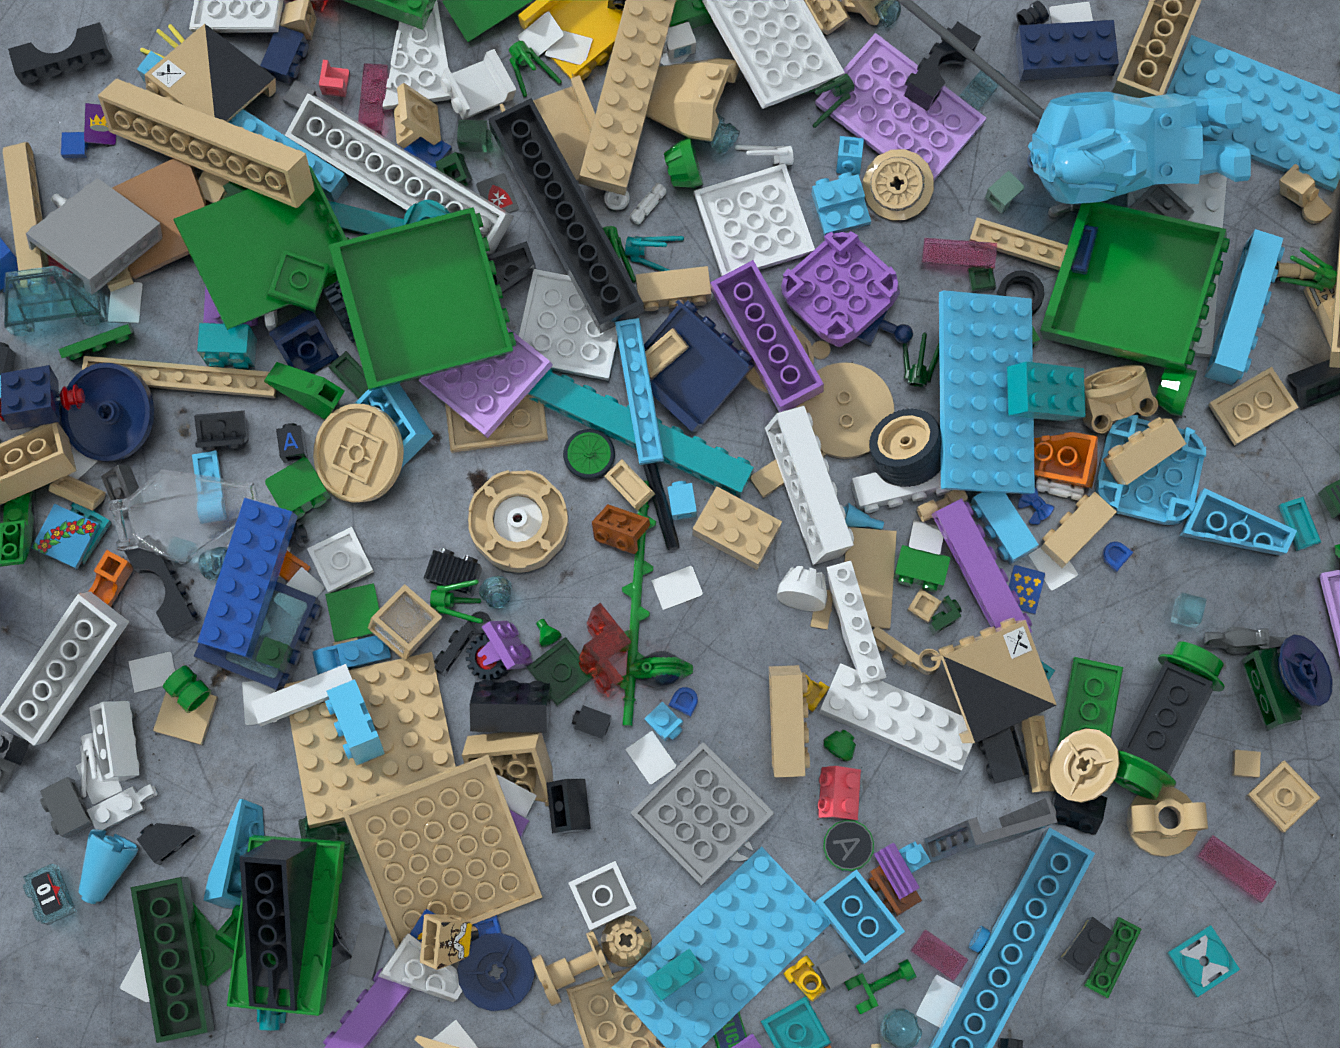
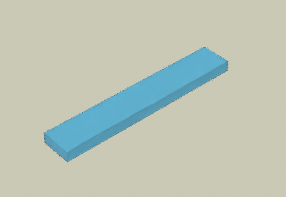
M635 318L617 321L615 326L639 465L664 461L640 320Z

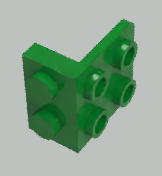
M306 457L299 459L265 480V484L279 508L292 511L298 516L297 519L301 518L310 509L320 507L331 498Z

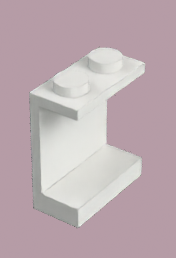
M495 49L486 52L483 61L451 73L449 68L444 69L440 80L443 91L448 93L452 99L451 103L454 111L459 113L463 120L513 100L516 88Z

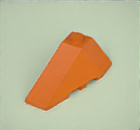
M1068 432L1060 435H1046L1034 438V477H1042L1048 480L1092 489L1097 468L1098 437Z

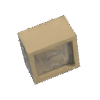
M404 584L371 617L368 629L406 661L438 628L442 616Z

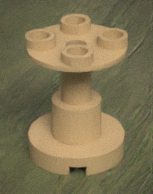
M593 931L586 933L593 951L569 962H567L566 958H563L548 966L542 955L532 959L537 976L544 987L551 1006L562 1002L558 989L576 982L574 976L595 966H600L606 981L614 978Z

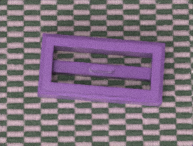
M894 842L874 854L899 900L919 889V885Z

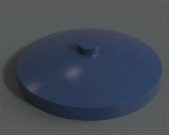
M98 363L86 367L76 374L67 386L68 391L73 390L75 384L79 389L82 388L85 395V403H82L81 409H78L76 405H71L69 411L61 404L63 430L69 437L71 445L88 458L99 461H117L129 457L144 444L151 432L154 421V402L151 392L141 376L126 366L114 363Z

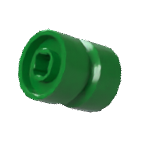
M184 665L167 678L163 684V689L171 697H178L177 703L186 713H191L206 701L211 694V690L203 681H196L197 675L187 665Z

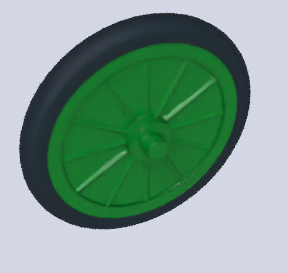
M583 429L574 433L567 440L563 450V458L566 467L575 476L583 479H595L603 476L612 467L615 459V448L611 439L605 433L596 429Z

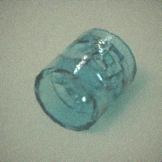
M716 112L719 124L713 140L702 141L705 143L711 142L710 147L719 155H724L734 145L740 135V131L731 123L725 124V118Z

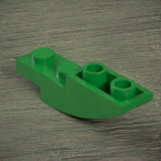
M32 491L4 503L3 523H0V567L24 564L28 557L34 525V515L31 511Z

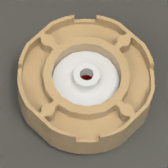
M507 470L492 476L474 494L469 505L468 528L474 545L489 562L501 570L521 573L539 569L545 566L562 549L566 541L569 519L564 498L543 475L529 470L511 472Z

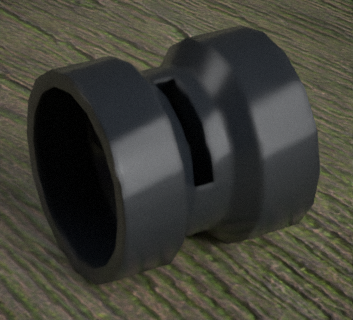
M1037 0L1031 3L1028 9H1022L1017 12L1016 18L1019 25L1044 24L1049 21V14L1046 7Z

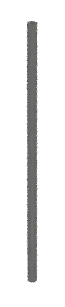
M897 0L1041 120L1044 109L912 0Z

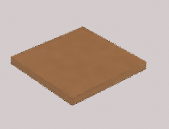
M173 158L112 187V189L160 222L162 239L128 266L132 278L137 279L190 254L173 219L207 206L192 165Z

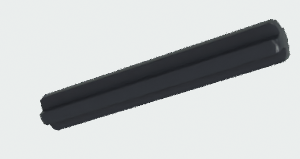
M656 462L644 464L643 467L649 488L655 493L652 499L666 548L668 550L676 549L679 547V540Z

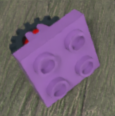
M489 621L483 625L482 628L486 635L478 636L475 638L476 641H471L469 645L472 647L466 650V653H470L469 657H465L466 661H470V664L467 665L468 669L474 670L472 674L479 676V679L486 680L502 678L501 676L508 674L507 670L526 668L533 662L530 657L531 652L529 648L522 644L517 636L519 635L517 628L509 621Z

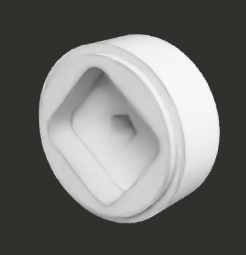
M606 191L604 200L610 209L623 210L628 205L630 196L628 191H626L625 196Z

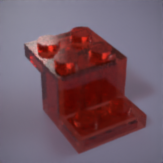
M600 602L592 608L587 620V629L594 638L583 646L579 656V666L585 674L588 675L590 673L595 680L594 685L601 694L605 693L610 698L617 693L623 681L622 676L613 664L625 656L631 640Z

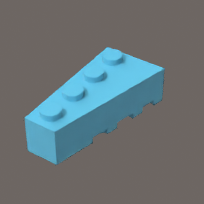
M1204 488L1200 491L1195 501L1196 505L1188 516L1179 536L1282 556L1288 552L1297 530Z

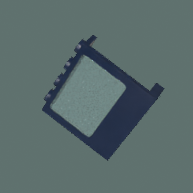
M276 582L252 659L204 646L200 643L194 653V657L206 664H213L268 686L276 692L282 690L285 684L290 682L291 674L289 672L292 666L297 665L300 659L301 651L299 650L302 643H306L311 634V628H309L313 619L316 620L320 614V601L315 596ZM264 637L285 643L293 649L285 673L262 666L256 661Z

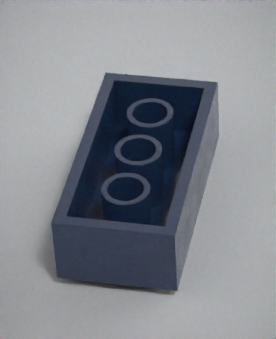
M1114 20L1019 25L1015 39L1020 81L1114 76L1117 70L1119 60Z

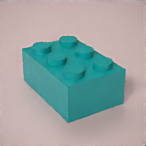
M1023 362L1007 366L1008 416L1056 421H1070L1086 417L1084 368L1035 362Z

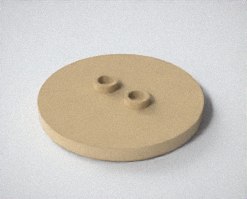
M835 363L819 369L817 373L824 383V392L796 406V408L805 406L806 412L810 413L813 421V432L815 436H818L821 443L820 451L827 453V456L839 459H852L870 453L869 440L873 429L882 419L894 412L893 398L888 386L875 372L859 364Z
M349 404L331 413L319 428L313 451L316 473L324 487L333 496L343 501L355 503L369 502L384 495L397 480L402 468L404 455L402 437L395 422L383 410L367 404Z

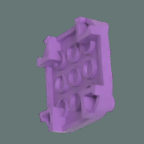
M851 231L849 233L840 232L835 234L830 232L825 235V241L795 268L792 270L788 268L785 271L781 285L782 295L788 307L820 338L836 347H841L858 337L894 304L900 294L897 275L893 268H889L859 240L858 235Z

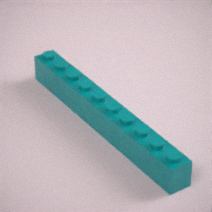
M551 368L528 393L535 397L529 398L530 400L537 403L540 402L544 404V407L588 428L599 430L608 437L637 450L629 405L625 407L618 404V400L609 395L603 397L588 385H583L582 387L574 383L575 381L567 375L562 374L558 376L552 373L553 370ZM657 418L664 461L661 462L741 498L753 474L754 467L751 466V462L742 457L736 459L728 455L729 452L721 447L716 446L712 448L706 445L707 442L697 436L691 438L685 435L682 429L676 426H671V428L665 426Z

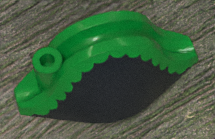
M667 651L650 653L628 666V675L656 688L672 686L693 674L692 664Z

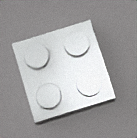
M352 527L307 548L328 593L341 589L374 572Z

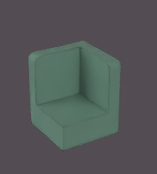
M1008 170L988 188L985 198L1002 214L1009 208L1010 202L1024 190V185Z

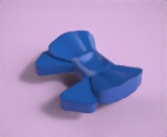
M1036 487L1035 493L1023 494L1018 503L1019 508L1031 505L1036 510L1029 520L1030 524H1040L1041 520L1048 518L1055 508L1053 505L1045 503L1038 495Z

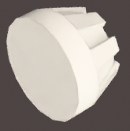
M803 566L790 568L779 584L777 599L781 603L795 609L804 611L823 610L827 601L824 574L822 572L816 573V569L809 568V570L804 569Z

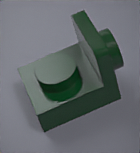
M949 595L942 600V604L948 613H945L943 610L931 618L933 622L930 623L928 628L933 636L956 623L962 617L960 614L962 609L955 599L951 600Z

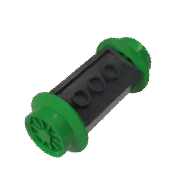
M1179 641L1172 654L1159 655L1158 661L1162 668L1121 749L1118 750L1120 764L1114 782L1150 800H1157L1163 787L1176 786L1177 783L1171 777V774L1212 692H1220L1225 688L1223 682L1218 678L1224 666L1222 660L1211 652L1188 642Z

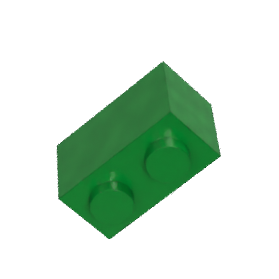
M902 545L894 572V579H898V583L912 586L914 583L922 585V589L926 591L937 592V589L942 590L951 557Z

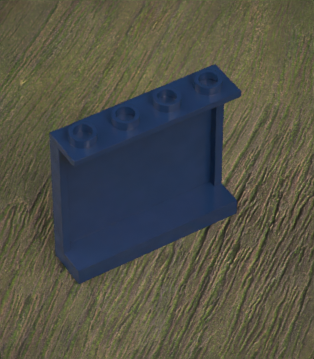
M678 299L676 301L678 304L676 308L646 341L644 349L647 351L672 328H675L689 346L684 353L655 378H650L652 395L689 430L694 432L699 431L755 365L750 361L752 357L745 350H738L732 345L734 340L724 332L720 334L715 329L716 324L709 317L705 316L703 318L697 313L699 308L690 300L685 302Z

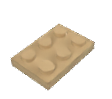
M1272 367L1208 404L1234 446L1299 408Z

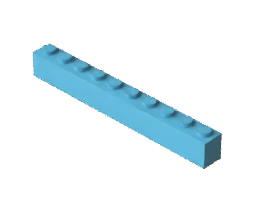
M152 51L149 52L137 68L144 82L145 73L163 59ZM244 109L228 122L306 153L309 166L312 167L326 197L331 201L336 202L349 185L343 172Z

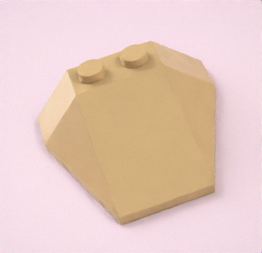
M714 58L659 66L646 117L688 138L712 141L719 124L715 110L726 82L734 83L740 69L737 62L731 59Z

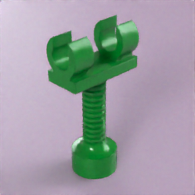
M908 959L898 963L899 968L897 971L895 970L890 975L888 974V976L885 975V977L874 981V983L868 984L863 973L844 982L848 991L861 984L863 985L869 999L856 1005L860 1014L878 1006L873 995L877 990L879 991L900 979H905L909 982L917 978Z

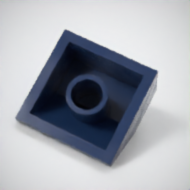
M311 310L301 313L269 332L288 366L313 373L339 357L318 318Z

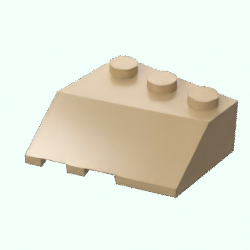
M502 732L467 736L462 753L464 763L489 755L496 775L537 795L534 801L545 802V806H549L546 783L553 781V768L542 733Z

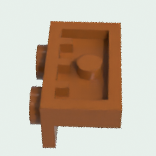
M609 504L592 521L593 535L596 541L632 554L637 553V540L650 527L649 518Z
M881 866L868 873L870 876L867 879L869 885L875 893L880 892L884 898L883 904L895 917L922 901L916 890L899 900Z

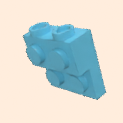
M843 173L838 177V180L829 181L828 178L818 180L815 183L816 185L812 186L811 194L824 236L830 232L835 234L871 225L859 174Z

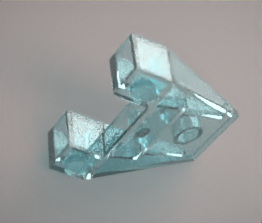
M57 266L5 273L2 295L4 327L14 336H25L28 332L35 331V323L77 317L83 325L97 326L100 322L107 321L104 292L99 289L91 295L85 290L83 280Z

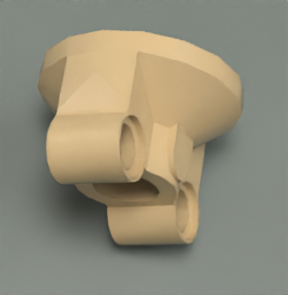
M1124 365L1113 367L1084 379L1086 417L1083 418V422L1088 428L1097 433L1109 431L1113 423L1112 421L1127 418L1135 413L1148 417L1157 411L1158 402L1151 393L1146 370L1143 366ZM1146 398V405L1140 409V402ZM1101 415L1100 423L1094 425L1095 418Z
M1163 787L1157 800H1150L1137 795L1134 797L1127 812L1126 824L1130 837L1140 849L1150 855L1167 857L1179 854L1192 844L1197 832L1208 829L1206 803H1192L1185 793L1174 787ZM1168 807L1175 811L1178 817L1176 828L1167 829L1161 825L1158 818L1161 809Z

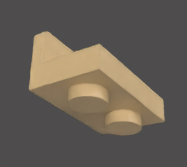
M804 0L820 30L827 35L851 19L840 0Z

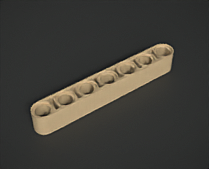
M28 142L4 147L3 159L20 284L23 293L26 296L50 291L52 285L47 253L39 247L30 250L26 233L32 226L37 225L43 219L33 151Z

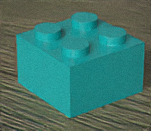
M199 323L197 352L207 366L220 368L233 366L235 369L243 370L248 369V367H255L257 338L248 324H241L227 330L224 324Z

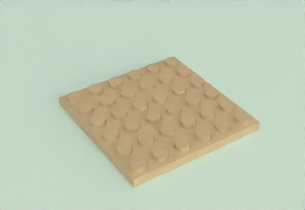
M432 652L408 657L406 661L397 659L349 670L352 680L355 679L381 741L384 755L357 766L353 758L348 759L342 746L347 743L344 736H338L334 726L338 719L336 714L330 715L325 701L289 715L309 828L345 821L342 810L456 767ZM304 680L285 684L284 688H287Z
M489 755L342 810L396 949L408 933H411L426 909L435 914L456 915L474 924L542 898L540 888Z

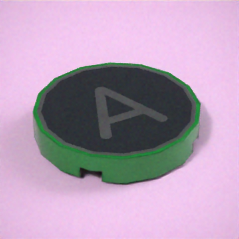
M843 820L835 823L828 829L824 837L823 850L826 859L832 866L844 871H854L861 869L869 862L874 852V840L871 832L865 825L854 820Z

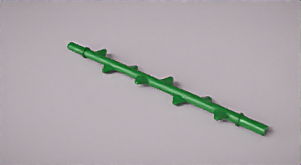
M643 480L649 487L648 481ZM647 501L638 510L637 514L649 518L650 527L648 529L656 526V521L647 516L649 509ZM646 531L637 540L638 551L634 555L633 582L622 587V592L631 597L629 630L619 634V639L628 644L626 675L617 678L615 681L616 685L625 690L623 698V726L633 725L636 678L628 675V666L645 657L638 652L640 621L650 616V612L641 607L643 576L652 572L654 567L644 561Z

